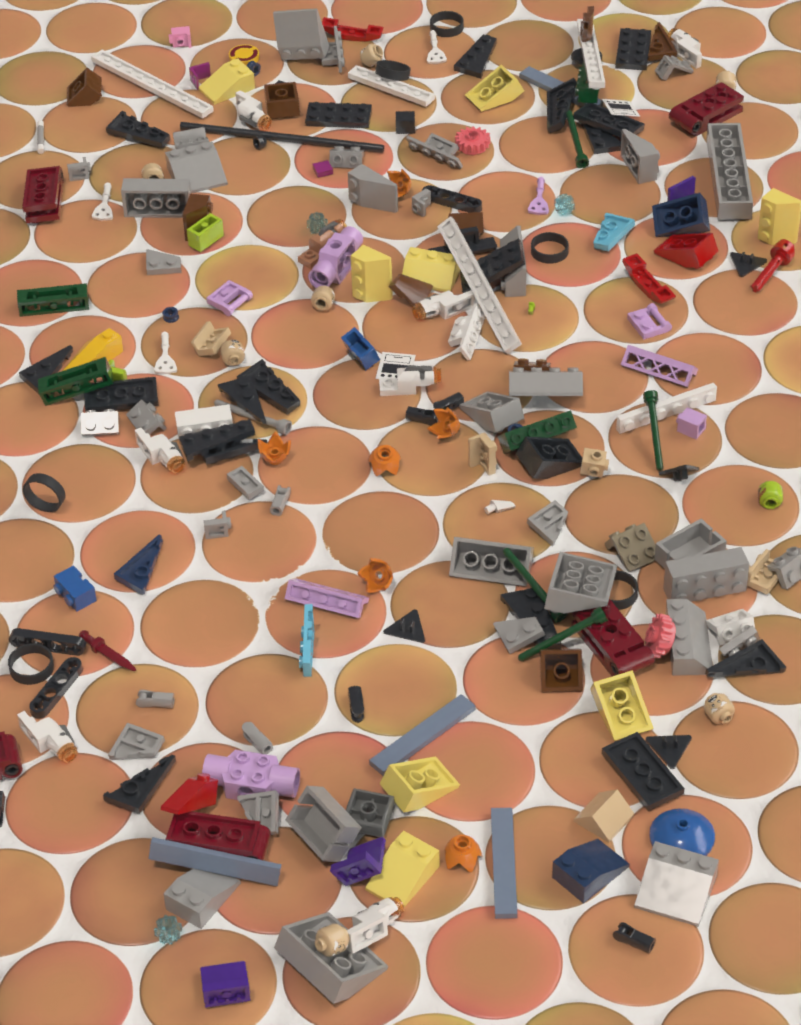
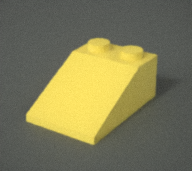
M233 59L230 62L224 63L198 88L215 105L235 97L238 91L246 93L255 89L254 73L239 59Z
M500 65L466 93L465 96L482 112L513 101L524 92V89L517 78Z
M633 670L596 681L592 684L590 690L596 707L614 741L625 738L635 732L640 734L654 729Z
M436 756L390 764L380 782L386 793L394 796V802L403 812L419 810L460 786Z
M403 831L390 845L384 855L381 874L371 877L365 890L382 900L390 898L397 908L402 911L440 867L439 850Z

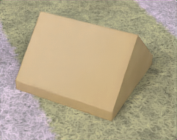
M618 789L599 792L574 818V822L609 843L634 817V812Z

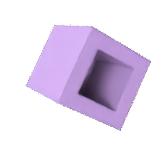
M687 407L676 419V423H678L677 432L697 439L706 429L707 415Z

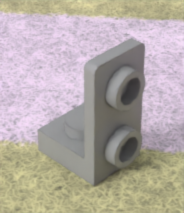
M664 55L655 72L661 79L667 80L674 68L693 73L694 70L690 67L691 64L688 61H680L674 56Z

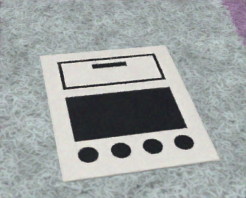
M602 99L612 115L640 117L630 101Z
M382 352L375 379L397 378V368H407L408 365H414L416 355Z

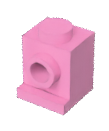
M189 26L171 28L172 34H169V43H173V48L186 46L192 48Z

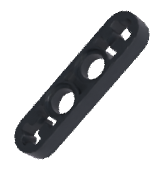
M431 185L425 186L422 191L424 189L431 191V202L468 213L482 211V201L478 198Z
M21 628L13 629L9 636V643L14 647L32 643L41 644L53 653L75 656L82 655L87 644L83 638L78 636Z
M70 657L66 659L31 701L29 708L32 717L36 719L46 717L81 675L83 668L79 658ZM61 678L67 679L64 683L57 682ZM49 692L56 693L53 697L45 696Z

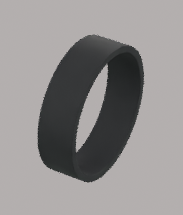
M441 11L435 13L430 18V30H434L437 33L436 36L454 37L462 33L464 29V19L457 12ZM440 20H454L459 22L460 25L450 29L436 27L434 23Z
M380 60L377 62L375 73L386 79L405 81L409 79L411 68L397 61Z
M545 232L536 235L531 241V255L539 262L547 264L558 263L568 256L569 243L566 237L561 234ZM552 241L562 244L565 249L557 254H543L534 247L539 243Z
M32 474L23 486L25 499L33 507L44 512L57 511L66 497L62 485L56 479L46 474ZM36 482L46 485L54 491L59 502L49 503L40 499L33 493L29 483Z
M616 570L614 580L624 581L635 590L634 594L627 599L611 600L618 610H622L636 602L638 583L631 574Z
M41 644L22 645L16 648L8 658L10 675L20 684L33 685L41 683L49 678L54 670L52 653ZM38 653L50 659L49 665L37 674L22 675L12 669L14 662L26 654Z

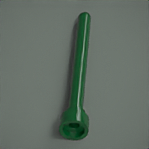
M568 110L566 116L577 153L575 158L576 166L578 168H585L589 165L588 156L583 153L573 113L571 110Z
M648 390L643 393V399L649 409L656 469L662 471L664 466L656 404L659 400L658 392Z
M504 548L503 554L541 600L546 603L547 593L509 548ZM549 611L555 623L562 621L568 614Z
M601 606L594 609L590 617L519 654L518 660L523 662L540 653V649H547L594 623L603 624L608 621Z

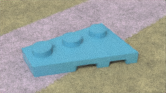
M605 213L601 229L597 232L593 242L594 248L609 252L635 226V219Z
M305 604L304 626H301V638H303V641H300V653H303V656H299V668H303V677H312L315 633L313 604Z

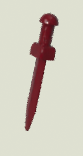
M82 630L79 633V637L90 644L91 650L94 653L101 652L121 667L136 671V668L128 659L105 645L103 638H94L89 635L87 630Z

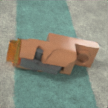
M339 219L331 221L321 228L317 234L309 239V249L298 256V262L310 269L313 268L318 262L320 249L326 245L328 239L335 232L340 233L347 227L346 223Z

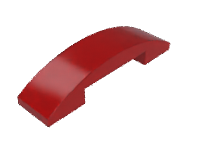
M324 17L322 20L325 32L334 36V26H337V30L341 31V39L365 42L381 38L384 27L368 25L367 29L338 25L339 19Z
M638 253L623 258L622 262L630 277L648 298L659 304L676 298V295L667 285L661 286L646 269L647 263Z

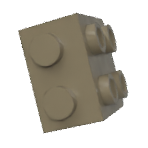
M645 523L638 526L633 524L625 528V531L622 533L617 531L609 535L610 539L604 543L607 550L616 548L626 570L629 572L656 561V545Z

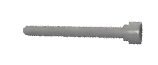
M221 400L214 401L215 406L229 404L231 412L255 420L249 411L245 412L240 407ZM265 416L267 425L275 427L281 434L288 435L292 428L291 421L286 419L275 420Z

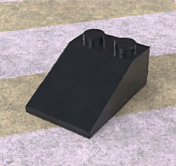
M525 436L516 452V455L528 470L530 476L535 479H549L580 468L582 463L580 453L571 441L565 438Z

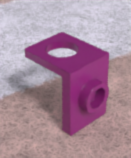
M209 62L189 67L190 81L197 90L199 89L198 80L211 76Z

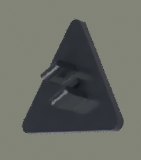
M745 252L742 254L730 253L739 277H744L767 263L766 258L756 257L753 253L751 255H746Z
M682 465L661 471L659 475L673 474L674 481H682L688 479L687 472L699 471L700 469L696 466Z
M416 609L383 630V633L386 635L420 643L425 642L418 610Z
M691 735L646 737L648 745L670 769H675L692 740Z

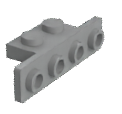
M334 26L335 42H328L330 47L326 57L321 58L322 66L338 65L339 73H342V67H345L341 31H338L337 26Z
M433 133L430 134L425 143L407 135L408 146L413 150L418 149L427 156H434L438 161H445L453 168L458 167L461 169L463 167L459 158L454 156L459 149L457 144Z

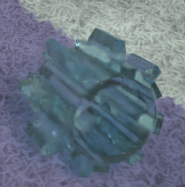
M562 194L554 199L555 210L558 214L566 215L575 210L574 199L571 195Z
M318 212L311 213L309 220H307V228H310L312 234H317L321 228L328 224V220L325 219L323 213Z
M164 915L163 918H159L156 921L157 928H154V933L156 937L159 936L160 943H169L170 945L172 942H177L180 939L182 924L177 922L176 917Z

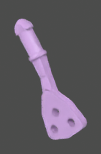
M543 177L537 179V197L530 203L528 213L536 215L549 213L548 204L542 198L545 183Z

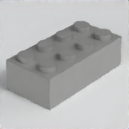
M123 178L121 195L124 217L183 218L182 214L191 194L190 179Z
M742 547L665 561L663 589L668 599H688L690 602L740 593L747 589L749 562Z

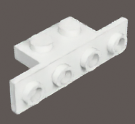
M474 303L470 315L461 316L455 320L448 340L451 347L460 344L459 350L467 361L472 358L485 319V314L478 303Z

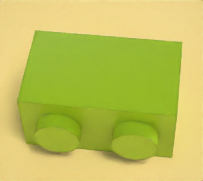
M211 213L187 229L188 246L199 252H202L224 236L223 220Z

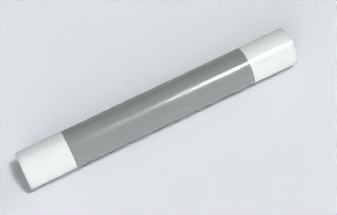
M41 120L37 122V152L39 154L44 153V122Z

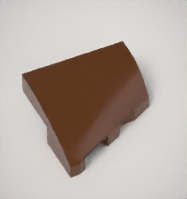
M588 6L587 13H583V21H581L580 25L582 42L592 39L594 6Z
M398 274L389 285V288L400 299L405 298L417 309V302L428 297L433 285Z

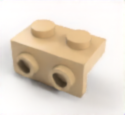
M208 321L191 341V344L198 356H213L218 353L219 348L227 341L231 331L228 327L214 329L212 323Z
M485 432L468 439V465L470 468L481 465L490 476L496 473L497 446Z
M766 549L762 554H759L755 563L749 566L747 586L766 595L779 581L776 571L768 570L767 567L773 562V559L770 558V550Z

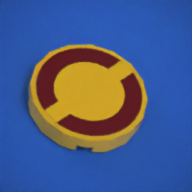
M252 45L235 46L229 51V61L239 59L246 66L250 61L258 62L259 50Z

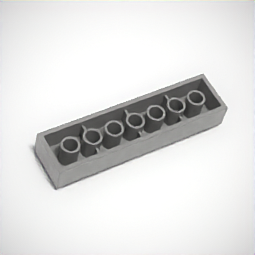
M708 123L706 141L718 220L752 219L753 198L741 124Z

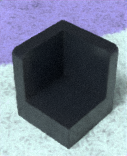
M396 111V134H415V111Z

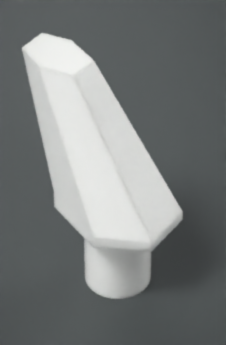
M491 500L490 505L486 506L484 511L486 514L493 511L498 513L515 508V505L511 501Z

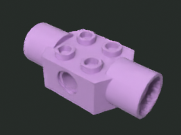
M347 226L340 233L335 232L328 239L326 245L320 249L318 262L308 274V279L315 288L319 286L329 287L332 282L340 284L350 272L351 255L363 243V236L358 229Z
M234 750L228 757L207 754L202 773L209 774L210 778L218 779V786H223L226 798L238 800L237 796L274 790L279 793V796L295 798L300 783L299 768L279 765L277 756Z

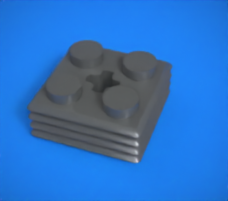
M353 789L346 811L362 827L359 833L384 837L395 806L394 796Z

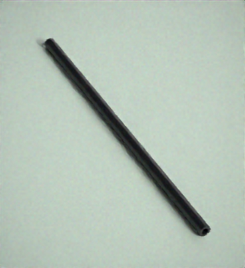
M189 122L180 123V130L204 127L206 133L249 138L263 136L267 140L327 147L344 146L345 149L360 147V150L384 153V145Z

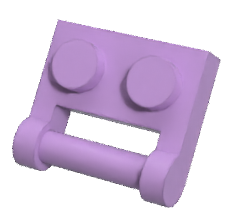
M228 280L206 299L207 304L223 311L226 316H230L241 304L252 299L253 294L250 290ZM238 295H241L233 303L228 305V303L231 302L234 298H236Z
M654 303L649 304L647 308L627 314V319L643 340L667 333L672 329L670 322L663 318ZM653 315L660 325L657 326L649 316Z

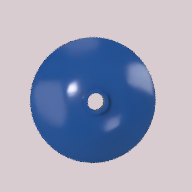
M678 808L658 815L651 824L649 837L652 846L656 841L707 856L714 846L715 831L710 821L702 814L693 810Z

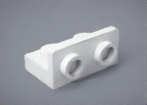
M744 609L706 620L707 627L716 633L719 645L728 643L752 625L755 628L753 615Z

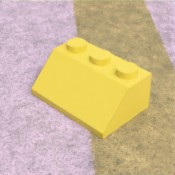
M772 188L761 198L757 239L770 245H775L782 239H786L793 244L797 243L801 200L775 188Z
M362 245L351 255L352 296L366 303L391 300L393 298L392 290L389 288V285L392 283L391 257Z
M410 247L405 257L402 274L433 285L432 290L446 292L448 290L452 291L460 273V268L451 253Z

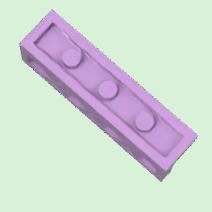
M631 345L627 346L621 362L622 366L685 387L689 386L692 375L696 376L698 371L695 366ZM629 355L636 356L639 360L634 364L627 363ZM651 361L655 367L647 370L643 363ZM667 366L670 367L672 372L662 375L659 368ZM681 371L688 373L685 382L678 380L676 374Z
M297 578L288 581L285 599L302 604H313L314 607L356 618L361 617L363 604L369 602V597Z

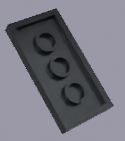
M620 28L615 69L647 70L651 30Z
M309 102L305 126L369 128L372 104Z
M594 103L585 104L573 114L574 119L580 123L588 124L595 129L603 130L620 138L622 129L637 135L644 130L645 126L644 123L627 116L612 115L608 109Z
M519 238L477 260L489 283L525 265L523 244ZM460 270L462 292L465 293L470 291L471 288Z
M156 377L113 381L111 385L84 393L85 412L88 410L104 412L106 409H132L141 399L147 404L150 402L153 406H159Z
M638 732L602 748L603 756L648 811L684 794L685 788Z

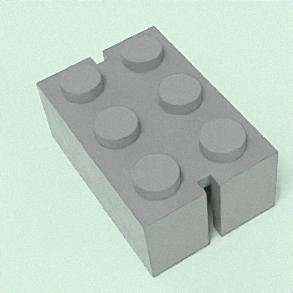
M699 519L657 542L655 560L665 569V561L726 550L727 541L716 531L712 532L713 528L704 520Z
M306 786L297 801L299 804H310L313 806L295 804L285 820L322 861L340 862L350 847L347 843L354 841L362 827L324 787Z

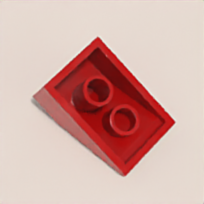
M713 233L671 235L653 250L656 255L686 268L694 269L703 267L708 260H711L719 252Z

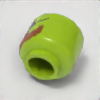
M775 481L762 483L758 488L759 504L767 509L779 507L783 502L782 486Z

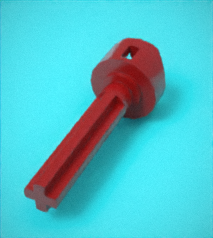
M782 239L770 250L771 261L751 285L753 292H760L780 265H788L795 255L793 243Z

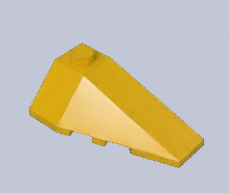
M110 328L87 341L62 371L106 357L107 361L112 360L123 352L121 335Z

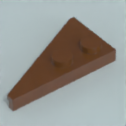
M660 22L655 25V32L652 37L650 52L648 53V62L661 60L664 55L677 57V50Z

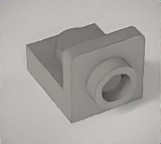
M82 157L83 162L67 164L70 181L89 179L88 172H91L90 162L86 161V157Z
M424 189L412 197V211L421 217L426 216V207L431 205V191L428 189Z
M222 511V518L203 520L206 539L229 537L228 529H231V519L226 517V511Z

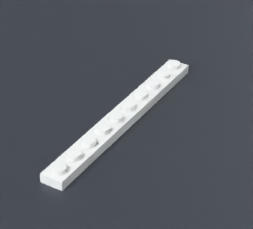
M577 19L588 86L595 90L605 88V78L594 24L592 39L582 42L580 25L583 19Z
M104 50L91 56V60L95 64L202 119L214 111L212 105Z
M450 216L437 227L504 352L509 354L522 343L458 225Z

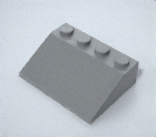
M560 552L548 588L544 609L553 613L564 614L607 606L618 565Z
M330 912L282 926L274 948L333 1004L350 998L388 969V965L368 947L353 954L346 949L332 957H326L317 951L315 940L318 930L331 924H339L348 930Z

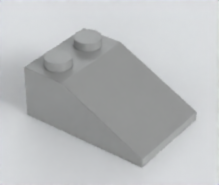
M622 129L620 156L637 183L642 184L657 180V173H659L658 160L660 159L659 151L655 149L652 143L626 129Z
M363 164L348 172L349 200L361 207L394 213L398 212L396 183Z
M487 391L459 405L460 409L483 429L493 433H500L504 428L512 424H518V421L525 419L519 398Z
M192 869L178 877L165 891L164 901L166 910L202 929L241 884V881L231 876Z

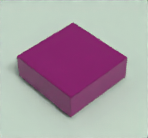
M328 160L312 164L318 178L333 174V168Z

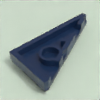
M157 535L114 573V579L144 595L163 544L162 536Z

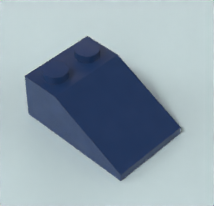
M700 192L652 206L656 237L699 234L710 231L707 201Z
M596 839L568 849L555 859L552 866V878L584 904L629 868L630 864L601 840Z

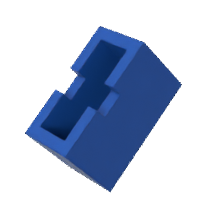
M356 327L341 337L347 350L365 370H368L380 360L375 348L363 337Z
M73 565L54 575L55 584L53 587L58 595L63 596L66 604L72 606L77 612L96 602L97 599L95 587L87 579L82 580V574Z

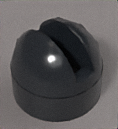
M263 136L253 138V145L257 150L266 146L267 140Z

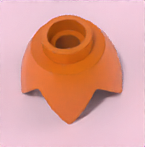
M401 169V172L387 171L389 179L397 184L398 198L406 195L412 185L409 175L403 169Z
M448 407L446 410L434 409L438 422L427 429L433 434L438 435L437 439L449 438L456 434L460 429V422L454 411Z
M276 431L272 434L268 443L258 439L260 455L268 463L273 465L280 464L288 456L291 440L284 444Z
M380 445L371 452L368 461L372 463L375 476H379L386 470L397 475L401 456L394 447Z
M370 558L369 564L357 573L360 578L366 581L367 593L385 591L393 579V572L389 564L377 558ZM379 571L382 573V578L378 577Z
M468 835L453 837L444 849L447 869L460 863L471 873L476 865L477 856H483L479 844Z

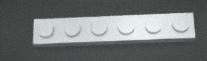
M358 65L348 72V78L420 104L421 106L427 107L435 100L434 93L401 81L383 78L374 71Z
M711 383L658 401L656 404L657 420L684 412L687 407L693 409L716 401L717 386ZM648 406L618 415L616 430L619 434L650 424Z

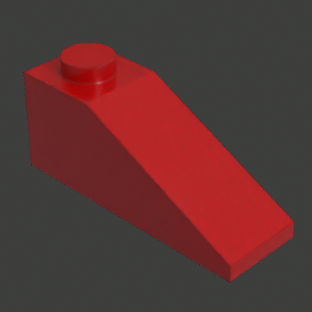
M198 773L197 776L188 778L161 805V810L180 815L216 805L218 779L210 778V775L206 773Z

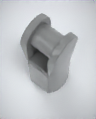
M278 485L270 507L272 515H282L291 494V487L281 488V485Z
M139 690V698L136 699V705L142 708H173L175 702L174 693L152 692L148 690Z
M245 722L242 725L245 739L261 754H268L272 751V742L252 722Z

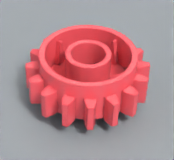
M474 126L471 129L466 127V130L460 129V132L456 133L455 144L458 145L459 151L468 155H477L484 152L486 148H489L490 133H486V129L481 130V127L477 129Z
M661 613L656 614V617L652 618V623H649L644 639L646 641L645 645L649 646L656 659L668 654L672 648L676 633L672 618Z

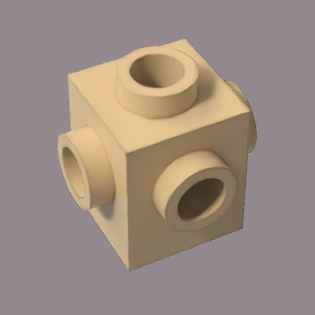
M584 448L580 474L602 478L604 470L607 471L609 459H606L607 451Z

